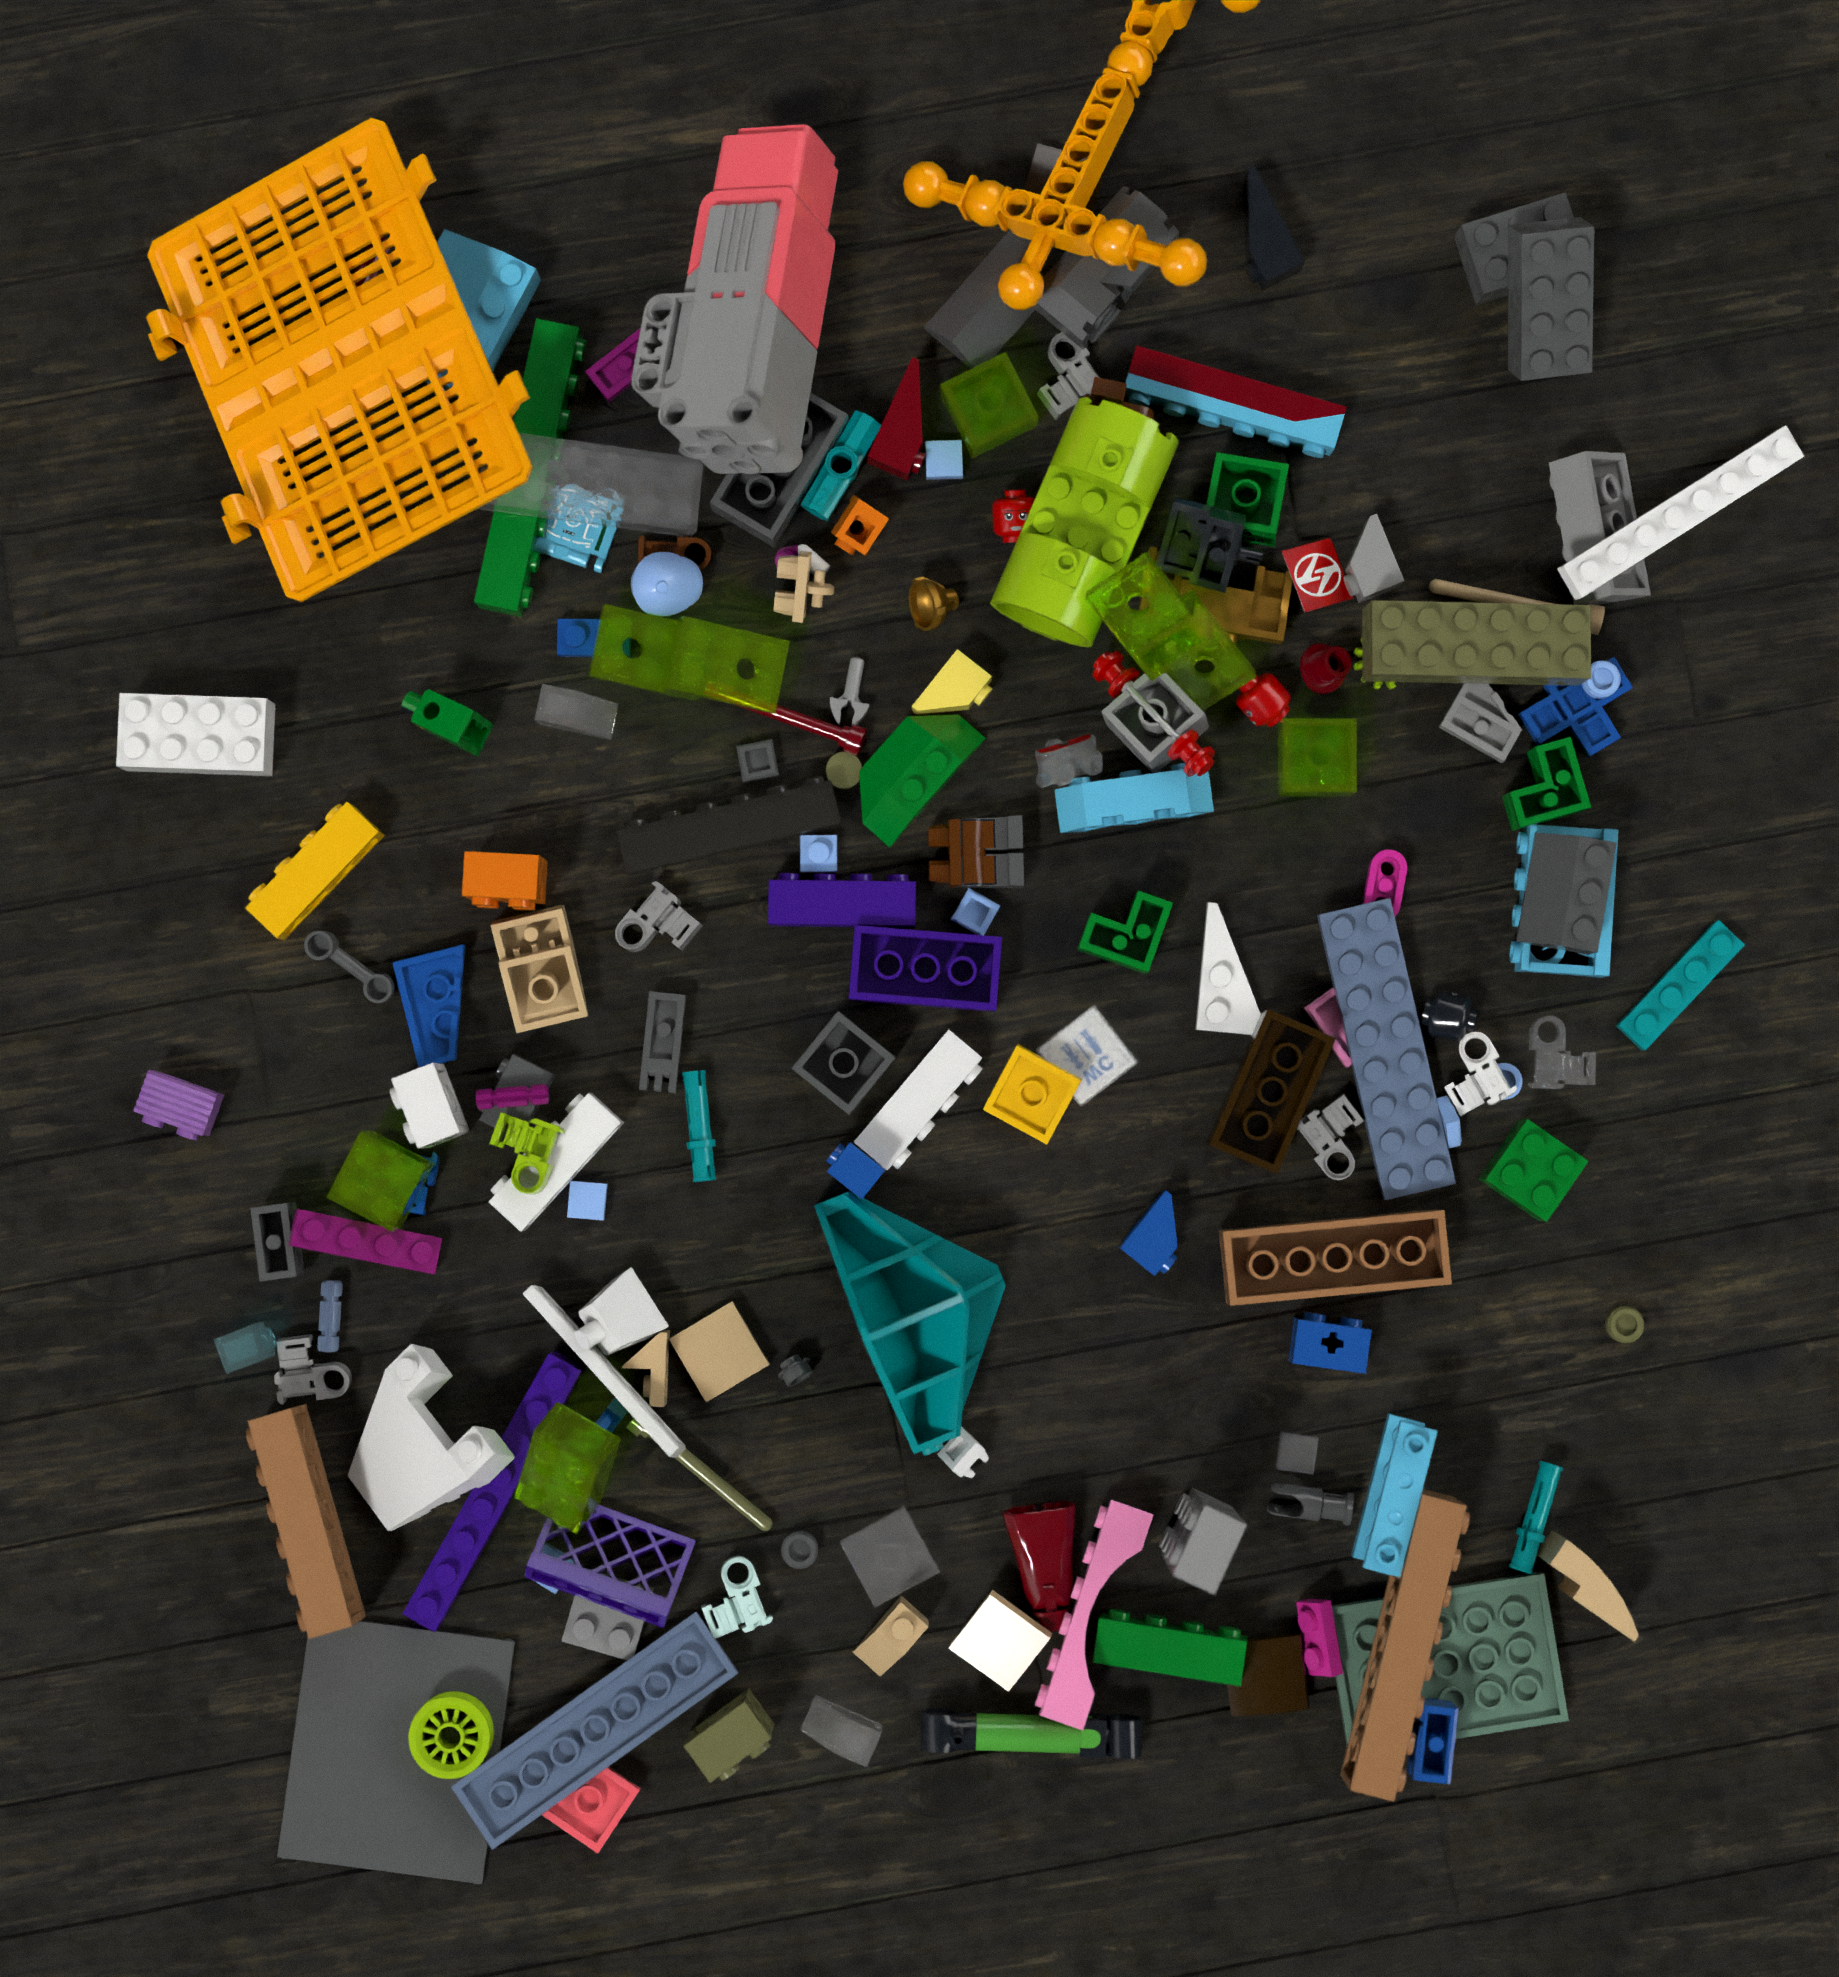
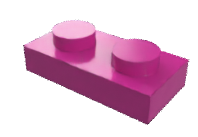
M1304 1599L1297 1601L1298 1624L1302 1634L1304 1660L1307 1665L1308 1675L1335 1677L1343 1674L1331 1600Z

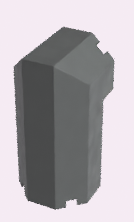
M1125 186L1119 190L1099 213L1104 215L1107 221L1118 218L1125 219L1134 226L1137 224L1142 225L1148 239L1157 243L1168 245V243L1179 239V231L1174 225L1170 230L1164 225L1168 217L1163 210L1139 191L1134 190L1129 195V188ZM1066 251L1043 277V296L1032 308L1081 349H1085L1088 347V340L1092 343L1097 341L1121 312L1116 307L1119 300L1121 299L1126 303L1156 266L1140 261L1136 271L1133 272L1128 269L1126 264L1123 266H1110L1100 258L1094 259L1093 256H1081Z

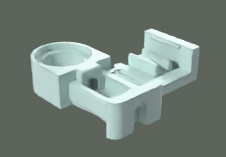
M738 1555L728 1558L721 1567V1578L729 1598L735 1597L731 1599L723 1598L724 1603L712 1608L711 1604L701 1606L708 1627L715 1639L738 1630V1625L744 1622L746 1625L741 1626V1629L744 1632H750L755 1630V1627L767 1625L773 1620L772 1614L766 1616L755 1588L760 1585V1582L751 1562L747 1558ZM737 1562L745 1564L748 1568L747 1579L739 1584L732 1583L727 1577L728 1568ZM711 1610H712L713 1613H714V1616H715V1619H716V1621H717V1624H718L719 1628H716V1629H715L716 1624H715L714 1619H713V1616H712V1614H711Z

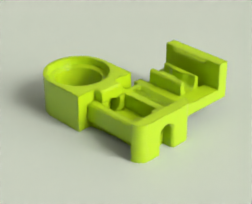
M501 1112L489 1144L504 1148V1145L515 1148L514 1153H517L518 1156L511 1174L512 1184L522 1193L528 1195L538 1194L546 1187L553 1166L548 1164L558 1133L565 1135V1131L557 1125L536 1118L527 1122ZM530 1123L535 1124V1128L530 1127ZM507 1124H509L505 1138L502 1143L501 1140L503 1138ZM528 1167L536 1168L539 1173V1181L532 1188H525L520 1181L522 1171Z

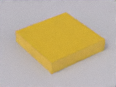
M1018 1044L983 1110L1037 1140L1048 1144L1083 1079Z

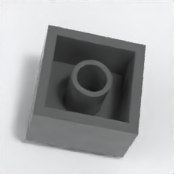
M837 1011L792 1069L850 1115L896 1057Z

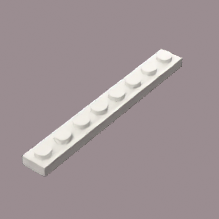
M1784 426L1557 568L1574 599L1578 600L1797 462L1804 455L1788 427Z

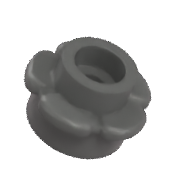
M798 1354L788 1358L780 1364L782 1371L778 1374V1378L784 1380L787 1387L801 1383L813 1373L808 1364L811 1360L809 1358L801 1359Z

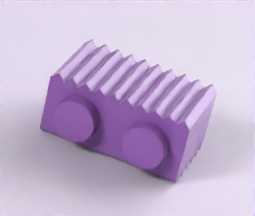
M148 1070L139 1093V1098L136 1101L134 1112L142 1114V1122L163 1128L164 1123L178 1127L176 1134L197 1141L199 1135L210 1136L224 1094L157 1070Z

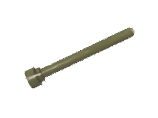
M634 1417L626 1426L634 1435L639 1436L640 1434L644 1438L649 1436L655 1441ZM685 1449L675 1458L759 1529L768 1531L772 1528L773 1522L771 1518L689 1450Z

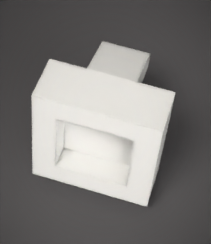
M961 1427L960 1436L950 1439L937 1454L958 1476L962 1477L964 1475L969 1478L975 1476L974 1471L970 1467L978 1458L985 1463L989 1459L982 1445L963 1427Z

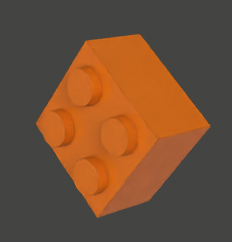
M464 851L462 896L472 900L471 905H476L477 908L499 909V902L509 903L508 907H513L515 910L535 911L536 904L545 905L548 861L539 855Z

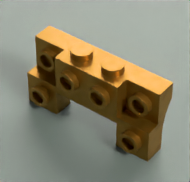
M1150 546L1137 619L1172 625V628L1180 629V635L1200 638L1201 633L1215 635L1216 641L1226 644H1237V639L1244 640L1245 638L1282 644L1293 582L1289 571L1279 573L1265 570V567L1258 566L1255 571L1252 591L1227 587L1226 592L1223 593L1189 584L1190 580L1182 579L1180 575L1156 570L1155 565L1159 551H1157V547Z

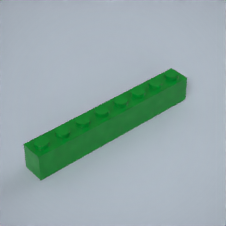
M536 318L523 376V382L530 399L522 402L514 417L515 426L533 465V469L528 482L496 499L474 603L481 609L522 617L523 609H529L533 587H529L531 572L537 573L541 552L535 550L538 537L544 538L547 532L548 516H544L543 513L546 502L552 503L554 499L556 481L552 480L554 467H560L564 453V446L559 445L562 431L568 432L571 422V410H567L570 396L575 397L578 390L579 375H575L577 362H583L586 353L587 340H583L579 327Z

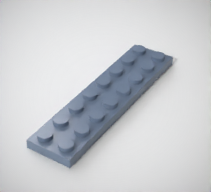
M1386 898L1318 914L1319 927L1347 1048L1351 1058L1382 1199L1389 1200L1456 1184L1391 899Z
M695 1612L451 1788L493 1850L739 1672L719 1642L713 1637L698 1612Z

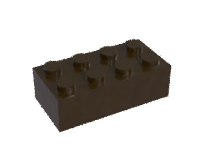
M1263 1008L1206 1143L1278 1174L1336 1038L1272 1010Z

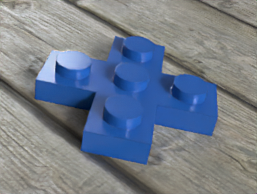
M1615 657L1609 659L1608 662L1617 667L1621 681L1618 689L1606 698L1597 699L1589 696L1584 691L1582 684L1578 686L1543 685L1549 696L1518 714L1536 745L1568 727L1586 758L1621 738L1602 707L1633 688Z

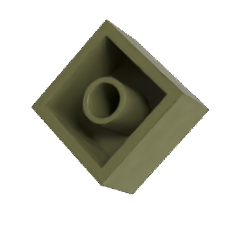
M748 1688L690 1730L684 1747L710 1783L717 1777L724 1781L740 1768L738 1764L743 1758L750 1755L754 1759L769 1748L774 1722Z

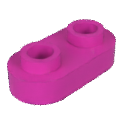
M1388 849L1373 856L1369 863L1362 904L1373 902L1377 898H1390L1394 916L1398 914L1407 874V863L1402 854ZM1383 862H1388L1393 866L1391 875L1387 876L1381 872Z

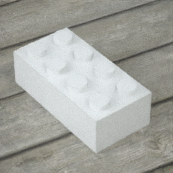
M119 693L116 766L126 771L272 776L275 703L267 698Z

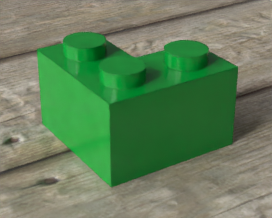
M1571 737L1539 745L1527 751L1536 785L1515 790L1502 796L1512 831L1580 813L1591 808Z
M1138 890L1135 893L1125 924L1090 913L1077 950L1147 974L1173 903Z

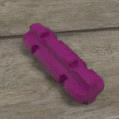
M545 1084L531 1085V1088L516 1086L496 1088V1091L492 1089L476 1091V1105L478 1109H494V1106H498V1108L529 1106V1103H533V1105L549 1103V1089Z

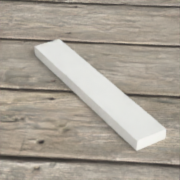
M531 1285L523 1295L669 1457L677 1458L686 1449L685 1444L596 1346L584 1350L578 1345L575 1339V1332L580 1328L543 1287Z

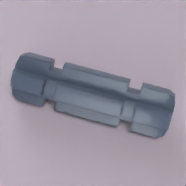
M324 1280L321 1283L320 1296L324 1297L323 1301H320L318 1331H321V1335L318 1336L317 1349L321 1352H336L339 1349V1336H336V1334L340 1331L342 1302L339 1301V1297L342 1296L343 1284L338 1280Z

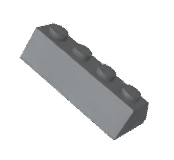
M1584 451L1549 462L1551 473L1550 485L1555 495L1557 506L1556 520L1561 528L1563 540L1562 553L1566 562L1637 519L1625 453ZM1642 559L1584 597L1575 600L1573 597L1574 605H1600L1650 596L1645 560Z

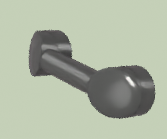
M320 930L312 932L306 937L304 942L306 954L314 960L330 958L364 983L363 992L369 1001L383 1003L393 996L395 984L392 977L387 973L375 974L339 947V941L334 934Z

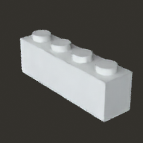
M948 1030L856 1138L854 1143L886 1170L892 1165L899 1169L912 1153L907 1147L914 1138L917 1137L922 1141L935 1126L930 1119L939 1109L946 1113L959 1098L954 1093L957 1087L963 1081L970 1085L983 1068L978 1063L982 1057Z
M588 1093L585 1097L578 1094L565 1108L569 1113L568 1116L560 1124L556 1121L551 1123L563 1128L565 1135L558 1133L548 1164L552 1165L553 1169L543 1191L535 1195L522 1193L513 1186L511 1178L509 1179L506 1175L490 1190L494 1196L489 1203L520 1232L527 1230L624 1124L593 1093ZM528 1167L521 1173L520 1181L525 1188H532L539 1181V1173L534 1167Z

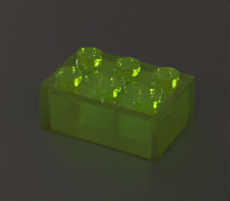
M557 1401L534 1430L514 1497L528 1508L535 1509L552 1519L557 1525L578 1534L600 1504L621 1438Z

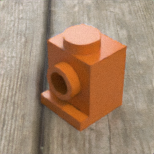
M853 495L849 505L831 531L833 535L838 537L834 544L852 556L856 550L866 555L889 518ZM860 521L861 530L858 533H851L850 525L852 522Z

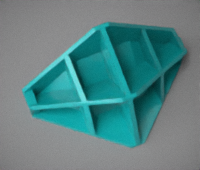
M850 1191L814 1205L860 1334L913 1453L916 1454L922 1451L923 1455L926 1456L943 1449V1442L956 1438L961 1434L962 1412L1006 1287L998 1265L864 1198L860 1199Z

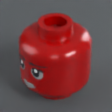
M1026 489L1004 490L1005 497L994 500L992 504L993 532L1002 537V542H1016L1035 500L1034 497H1026Z
M1251 673L1238 685L1241 692L1238 694L1236 704L1254 725L1272 727L1280 722L1290 711L1288 704L1291 695L1273 674L1264 673L1257 676L1255 673Z

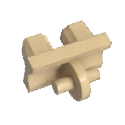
M801 551L799 556H780L778 559L777 578L796 580L795 592L776 590L773 611L793 616L792 622L803 623L806 617L808 593L812 594V607H822L823 595L834 594V585L824 583L825 570H815L814 582H809L812 552Z

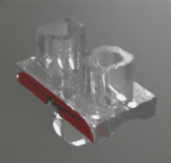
M1090 733L1064 742L1055 738L1047 741L1045 748L1035 751V758L1038 763L1036 784L1042 788L1055 783L1063 786L1071 783L1077 776L1083 774L1093 776L1101 773L1103 770L1102 754L1096 750V737Z

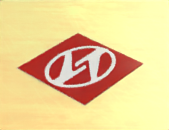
M1331 538L1282 551L1304 612L1353 599V596H1350L1343 579L1345 575Z

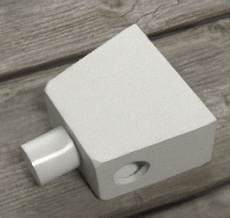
M631 1267L612 1279L579 1310V1316L585 1325L575 1332V1339L584 1350H588L597 1344L603 1354L610 1355L653 1337L669 1327V1325Z

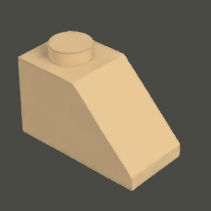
M900 1596L857 1645L853 1653L881 1676L903 1657L929 1627V1620L905 1598Z

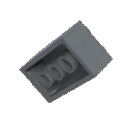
M1581 217L1508 225V370L1521 381L1592 373L1594 226Z
M810 392L801 445L803 458L800 465L793 471L786 473L726 474L710 501L712 511L775 548L822 469L827 453L834 448L848 424V414Z

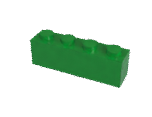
M1109 1609L1108 1614L1102 1613L1098 1620L1093 1663L1241 1686L1248 1636L1240 1635L1241 1630L1233 1627L1219 1626L1218 1631L1204 1629V1624L1200 1622L1183 1620L1180 1626L1168 1624L1167 1618L1162 1616L1145 1615V1620L1130 1618V1612Z

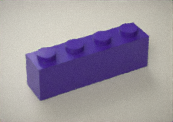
M779 873L777 874V880H769L768 924L769 926L855 927V925L915 928L916 881H908L909 875H887V881H872V875L851 874L850 881H835V874H814L813 880H799V874Z

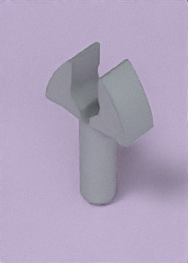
M858 657L850 659L844 694L838 699L830 697L832 714L838 725H840L841 711L849 702H851V706L855 711L852 725H857L867 714L870 707L869 704L861 703L858 698L864 668V660Z

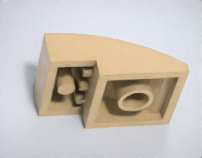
M564 904L495 920L491 923L490 926L499 957L498 964L516 1033L588 1016L580 970Z
M1551 1530L1545 1542L1538 1549L1537 1556L1565 1575L1558 1588L1635 1642L1639 1635L1633 1618L1612 1582L1582 1550Z

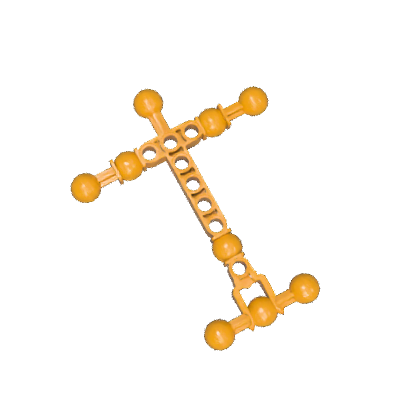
M1131 0L1132 9L1126 20V32H1122L1120 35L1122 43L1115 46L1109 54L1107 68L1103 69V75L1096 81L1040 195L1023 189L1012 190L1011 187H1005L996 180H983L980 182L975 175H970L966 185L948 180L943 168L932 161H921L912 165L906 172L903 181L904 193L908 200L916 206L931 208L944 201L957 205L966 221L973 220L982 227L999 225L1003 231L1010 229L1016 236L1031 240L1021 263H1015L1007 267L999 277V297L1003 303L1012 309L1027 310L1035 306L1042 298L1044 282L1040 272L1052 247L1081 256H1093L1094 259L1100 258L1110 266H1123L1126 264L1128 269L1133 272L1136 271L1140 261L1161 268L1163 276L1175 286L1187 287L1198 282L1204 275L1207 265L1206 252L1194 240L1179 238L1168 243V245L1157 243L1148 239L1142 225L1137 224L1134 226L1127 220L1118 218L1107 221L1104 215L1099 214L1097 217L1092 211L1085 208L1133 112L1134 98H1138L1140 95L1138 87L1145 84L1151 76L1153 63L1157 60L1156 55L1163 50L1174 30H1180L1186 26L1196 0H1171L1170 2H1162L1160 5H1150L1151 0ZM1261 0L1220 1L1227 9L1234 13H1246L1256 8ZM1089 230L1087 233L1080 235L1082 232Z

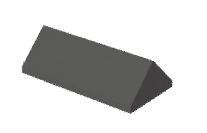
M1011 230L1008 231L924 326L925 330L970 369L990 363L1036 311L1032 307L1027 310H1014L1003 303L999 297L998 282L1000 275L1007 267L1015 263H1021L1031 240L1016 236ZM1052 247L1040 272L1043 277L1064 254L1061 249Z

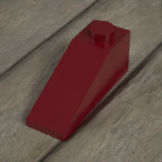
M913 357L868 454V464L906 481L909 480L912 472L919 473L926 454L921 452L923 439L919 360Z

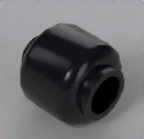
M1438 991L1433 998L1427 997L1422 1026H1427L1428 1033L1432 1037L1461 1041L1464 1039L1467 1031H1475L1478 1010L1472 1009L1471 998L1467 995Z

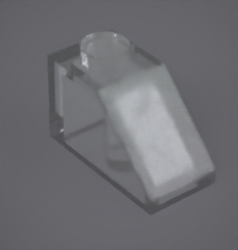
M542 684L535 720L542 726L611 740L618 703L583 692Z
M815 1695L800 1730L831 1752L867 1768L882 1734V1724Z

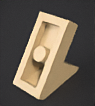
M670 1330L659 1332L622 1366V1368L651 1369V1375H644L643 1397H650L649 1406L664 1407L667 1404Z

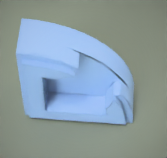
M1448 1096L1436 1098L1448 1149L1460 1146L1462 1142L1460 1119L1453 1103Z

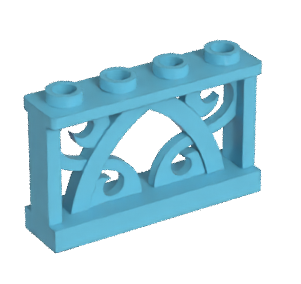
M1537 824L1523 828V832L1518 833L1516 842L1517 854H1522L1521 868L1516 869L1514 876V889L1519 890V904L1514 905L1512 910V926L1517 927V931L1535 833L1583 836L1616 842L1617 844L1598 952L1589 955L1578 953L1588 957V966L1558 964L1566 952L1559 949L1549 960H1538L1531 952V944L1512 941L1509 959L1510 963H1515L1514 971L1597 978L1608 977L1610 974L1618 830Z

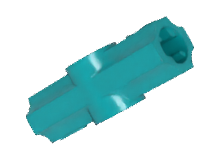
M855 410L834 448L827 453L825 463L802 501L801 507L814 516L829 521L850 483L856 479L858 469L871 449L881 428L880 423L869 415ZM844 458L849 460L852 464L851 469L843 474L836 473L832 469V464L837 459Z

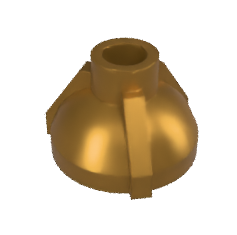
M918 577L912 580L913 584L909 590V608L915 622L914 625L917 629L920 628L923 631L934 630L944 622L948 611L958 608L959 600L957 593L954 589L945 590L943 585L925 577Z

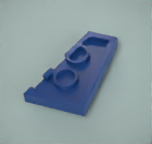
M464 944L392 962L418 1068L431 1063L444 1064L457 1060L466 947Z

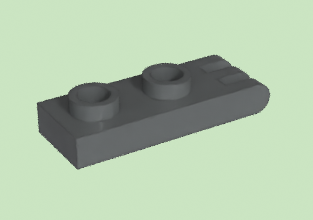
M649 991L639 1090L647 1091L649 1076L655 1077L654 1091L662 1092L663 1078H670L668 1093L676 1094L687 995Z

